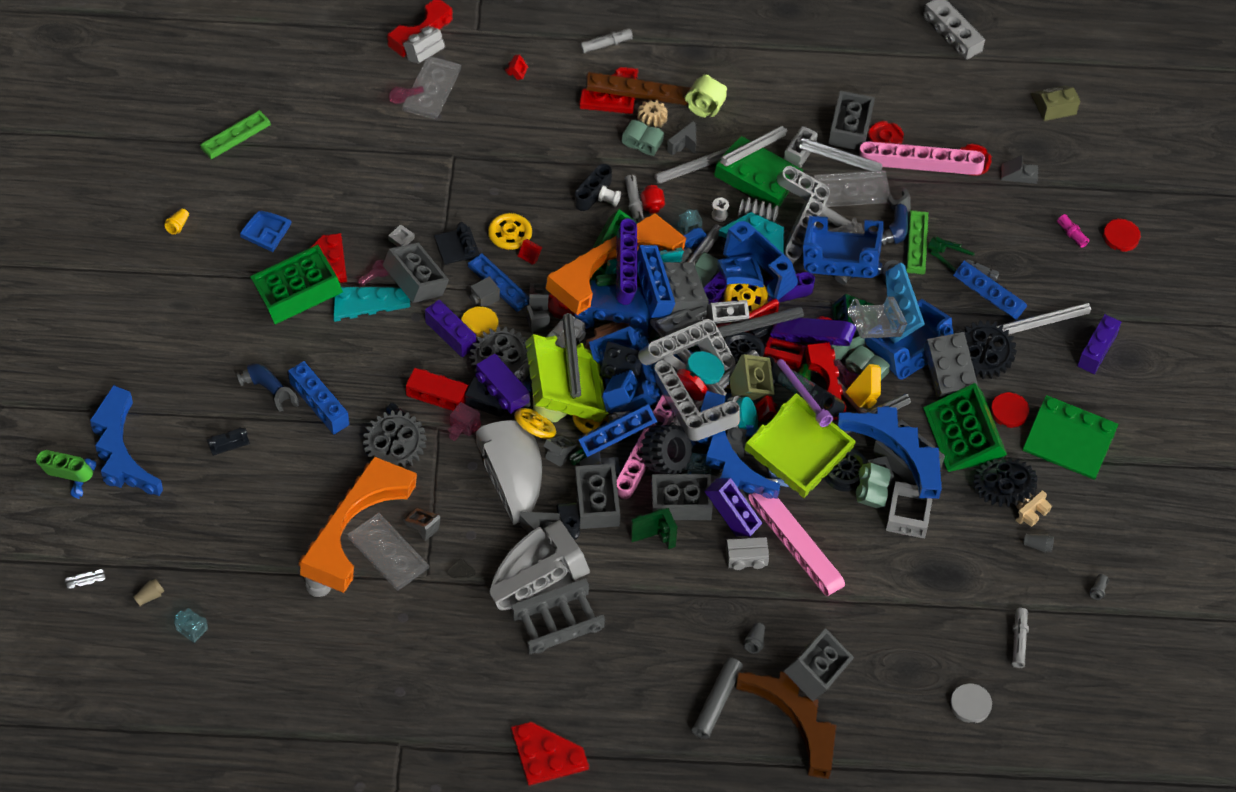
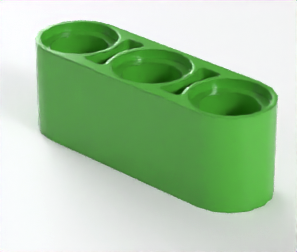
M44 450L36 457L37 464L50 476L86 482L93 474V470L81 457L50 450Z

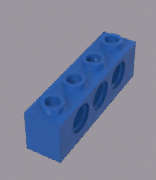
M640 245L637 251V273L651 318H665L670 316L675 306V300L658 245Z
M965 260L953 275L957 280L1016 321L1028 306L1020 298Z
M305 361L288 370L290 384L333 435L349 426V416L346 409Z
M647 402L580 436L578 440L588 457L656 423L657 419Z

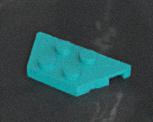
M752 212L719 230V235L727 238L728 230L739 221L748 222L784 254V227Z

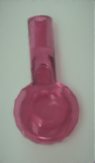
M423 86L412 89L395 87L389 93V100L394 104L404 103L407 97L424 93Z
M383 259L376 261L373 265V270L358 279L360 286H363L377 276L386 277L389 275L383 267Z
M837 359L834 361V365L838 367L839 372L843 376L842 384L848 389L859 375L855 372H849L842 362Z

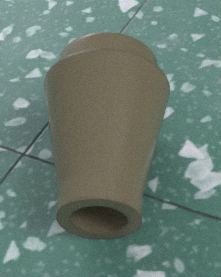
M153 579L152 581L149 580L133 598L141 606L161 597V594L165 591L159 582Z

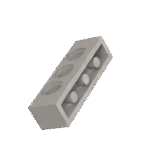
M933 0L926 4L925 19L966 60L983 51L985 39L947 0Z

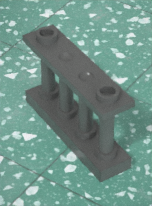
M586 578L511 605L513 620H522L531 638V641L528 642L529 655L541 653L546 648L590 632L596 633L604 628V615L595 617L586 598V595H589V583ZM575 599L579 600L588 619L578 624L567 602ZM555 606H560L569 627L559 631L549 612V609ZM536 613L542 614L550 634L540 638L530 619V615Z

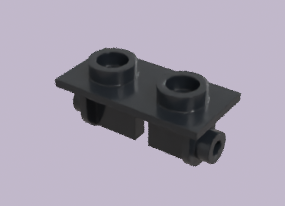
M241 427L207 439L212 456L250 444L246 428Z

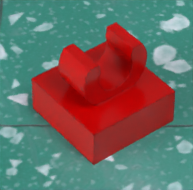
M520 54L514 55L512 61L508 62L509 68L505 69L509 76L514 75L517 80H521L527 71L528 65Z
M525 239L521 245L518 257L534 265L537 263L542 247Z
M766 395L755 405L759 422L765 423L769 418L773 419L778 413L775 411L777 404L773 402L772 396Z

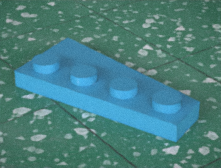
M901 262L886 271L890 339L893 343L898 342L925 325L905 265Z

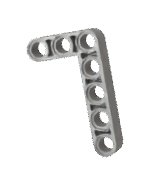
M787 166L777 176L778 184L806 200L784 245V255L793 264L803 252L807 227L802 222L808 225L809 216H820L830 195V190L825 184L795 167ZM795 237H798L800 242L796 241ZM788 252L792 253L793 258L788 255Z
M705 319L655 340L638 353L641 363L651 365L698 344L701 351L711 353L722 361L724 373L735 365V359L716 324L710 319Z
M662 360L655 364L656 383L690 440L698 441L733 428L740 423V407L736 402H725L699 412L671 363Z

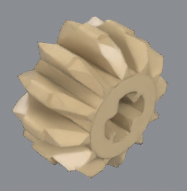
M649 100L648 103L643 101L642 106L638 108L637 118L638 121H642L647 126L662 128L663 123L667 121L668 111L664 103L659 104L658 100L655 102Z

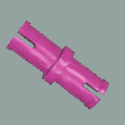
M1066 214L1057 220V223L1067 232L1068 237H1072L1081 248L1088 244L1087 242L1090 240Z

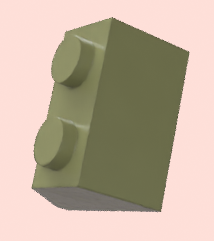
M1061 86L1031 93L1043 121L1077 114L1080 99L1074 87Z
M746 354L741 355L730 377L732 397H749L751 400H760L766 395H775L770 358Z

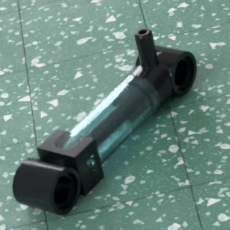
M767 356L771 362L773 386L777 382L794 394L800 395L777 365V360ZM792 370L821 409L829 411L832 417H838L839 413H843L845 405L841 399Z

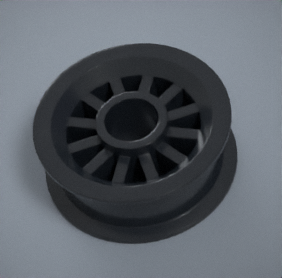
M742 332L730 335L725 339L735 359V365L738 363L741 355H747L752 350H755L759 356H764V345L753 334Z
M852 449L833 467L824 479L836 490L844 492L856 490L860 485L859 470L864 464H867V461L862 453Z

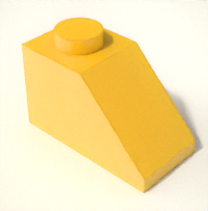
M869 364L845 391L859 408L873 407L877 402L876 399L881 395V367L879 365Z

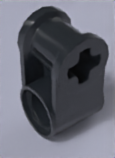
M577 501L557 504V513L560 514L561 522L572 538L576 540L580 536V518Z

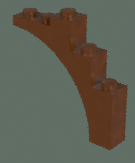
M780 671L779 679L770 675H754L750 672L738 673L736 689L767 699L780 708L799 730L806 746L809 761L808 776L829 779L832 768L836 725L826 721L816 722L819 700L815 699L812 701L808 696L798 697L799 687L785 672Z

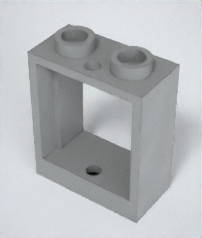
M895 481L886 531L925 539L933 498H919L916 485ZM898 495L926 500L923 521L894 515Z

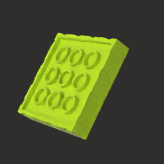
M533 334L525 342L530 366L529 371L535 406L601 422L608 415V412H606L602 398L604 387L602 376H600V364L593 360L591 350L586 349L583 343L577 345L581 396L573 398L571 397L566 348L558 347L555 344L557 336L546 338Z
M796 393L787 403L781 406L779 412L766 426L762 425L746 442L744 450L752 454L762 465L769 468L773 474L781 478L784 483L797 491L801 497L805 498L809 491L813 490L821 482V479L853 449L856 441L833 422L826 427H821L816 421L814 411Z

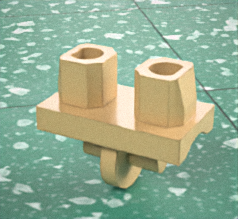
M1041 491L1036 497L1031 495V499L1025 498V503L1018 501L1016 507L1019 509V517L1016 521L1019 524L1025 522L1032 527L1039 520V516L1035 513L1036 510L1043 516L1050 512L1052 506L1046 500L1047 494Z

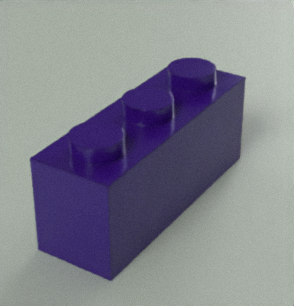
M438 300L425 309V322L461 357H464L470 350L474 349L473 343H476V334L443 302Z
M1104 314L1081 354L1078 367L1092 374L1096 373L1118 335L1121 321Z
M496 354L476 364V377L478 381L486 385L488 392L498 399L503 409H507L512 414L517 409L530 403V392Z
M717 478L705 490L709 499L736 536H751L762 524L731 478Z

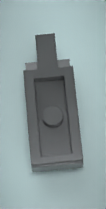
M704 307L695 310L687 308L657 320L655 327L665 337L707 319V310Z

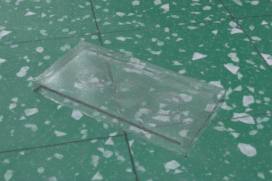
M432 56L428 57L403 105V111L437 120L458 77L461 65Z
M885 170L814 175V179L825 184L830 190V195L826 201L829 207L889 203L888 197L891 195Z
M377 513L348 534L350 541L397 591L429 569V565L380 513Z

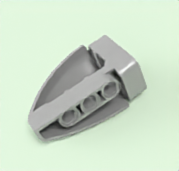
M515 420L499 421L484 425L476 432V444L484 458L483 461L487 473L514 525L520 522V512H532L539 497L542 483L540 449L534 435L525 431Z
M561 520L545 527L544 531L541 527L536 528L518 542L505 557L495 574L490 588V595L499 610L511 609L512 604L573 583L571 579L575 582L590 573L582 551Z

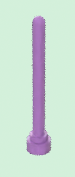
M783 359L777 360L779 368L814 411L817 423L821 427L828 426L833 420L829 411L820 408Z

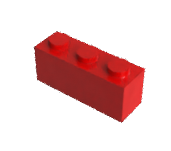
M414 368L406 384V396L457 413L461 412L465 404V394L468 390L467 384L462 381L449 379L443 375L430 373L424 369Z

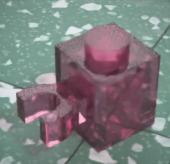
M460 402L450 415L451 427L449 432L451 434L449 438L456 441L461 432L469 437L474 431L476 432L481 425L480 412Z

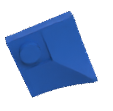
M258 211L241 231L240 236L274 252L290 227L291 220L273 213Z
M754 254L718 260V268L726 284H749L764 287L761 271Z

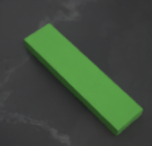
M259 110L200 144L201 149L210 159H213L270 126V121Z
M910 210L907 273L925 274L928 212Z

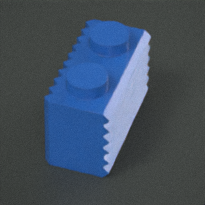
M630 370L629 372L626 371V373L616 374V376H612L609 384H607L605 391L602 393V398L610 409L632 401L639 387L633 371Z

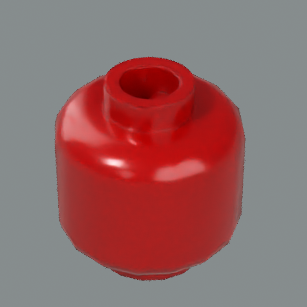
M657 185L646 186L641 192L642 208L649 211V213H658L665 206L664 192Z

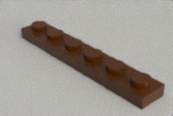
M588 72L586 76V90L689 106L688 101L686 102L685 100L690 90L689 87Z

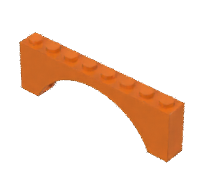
M656 213L637 223V251L640 245H658L659 251L667 250V252L674 251L675 248L680 247L684 250L686 237ZM617 235L548 275L546 290L576 315L591 307L593 293L589 281L598 268L608 260L616 258Z
M374 457L370 463H367L363 474L357 477L354 487L347 491L344 501H340L335 514L330 515L326 527L321 528L316 541L311 542L307 554L302 555L300 558V575L344 593L352 582L354 575V566L344 554L340 543L344 528L356 514L371 505L388 500L408 499L416 487L417 473Z

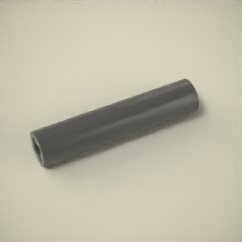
M726 659L692 728V732L699 738H709L734 687L738 673L743 668V664L737 659Z

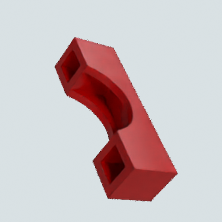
M442 0L431 1L425 6L426 20L415 27L398 26L388 34V46L402 57L406 56L407 52L403 43L409 40V36L421 33L422 29L427 26L440 30L445 25H448L452 20V8Z
M830 342L807 345L805 356L808 370L819 373L826 381L827 391L841 399L843 390L841 383L838 384L837 380L839 370L834 365V348H831ZM843 401V402H844V405H845V409H844L843 413L846 412V404H845V401ZM833 417L832 421L838 420V417Z

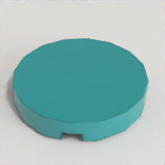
M704 351L695 352L690 355L687 361L686 369L691 372L689 375L692 377L698 376L704 381V384H715L721 380L724 374L722 361L711 353Z
M749 397L739 398L736 402L740 407V423L738 427L740 429H747L746 425H754V429L757 430L758 415L753 401Z

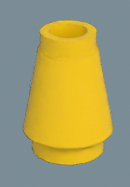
M181 208L166 219L165 229L170 234L180 233L189 216L188 211Z

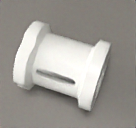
M603 186L599 193L598 201H605L616 207L621 197V191L616 192Z
M717 198L713 201L712 206L714 210L711 215L714 220L722 222L728 217L727 209L729 202L725 198Z

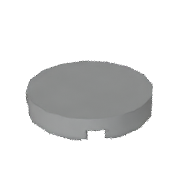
M963 684L956 688L952 694V712L963 722L979 723L985 720L991 712V696L986 689L979 685Z

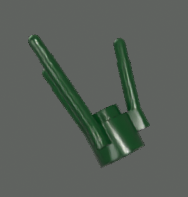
M933 236L928 246V249L932 250L931 255L937 257L954 273L957 270L939 253H944L948 247L965 254L975 255L974 252L961 248V244L944 240L937 236Z

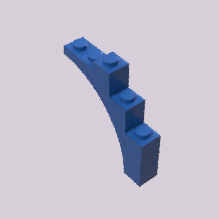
M113 385L90 420L93 432L101 436L96 444L97 454L102 460L107 461L101 470L103 481L109 486L119 488L125 482L131 487L143 489L148 494L160 496L163 491L161 480L137 465L129 455L123 442L124 423L127 413L133 404L131 392Z
M706 391L700 412L725 403V396ZM725 431L697 441L701 444H710L706 456V465L716 470L723 469L720 478H731L738 489H742L746 493H757L768 499H778L781 484L764 478L743 463L732 449Z
M877 407L876 414L869 412H844L838 414L837 426L840 429L867 435L882 442L906 463L917 484L919 498L939 499L942 489L939 448H919L918 428H911L909 426L898 427L896 407Z

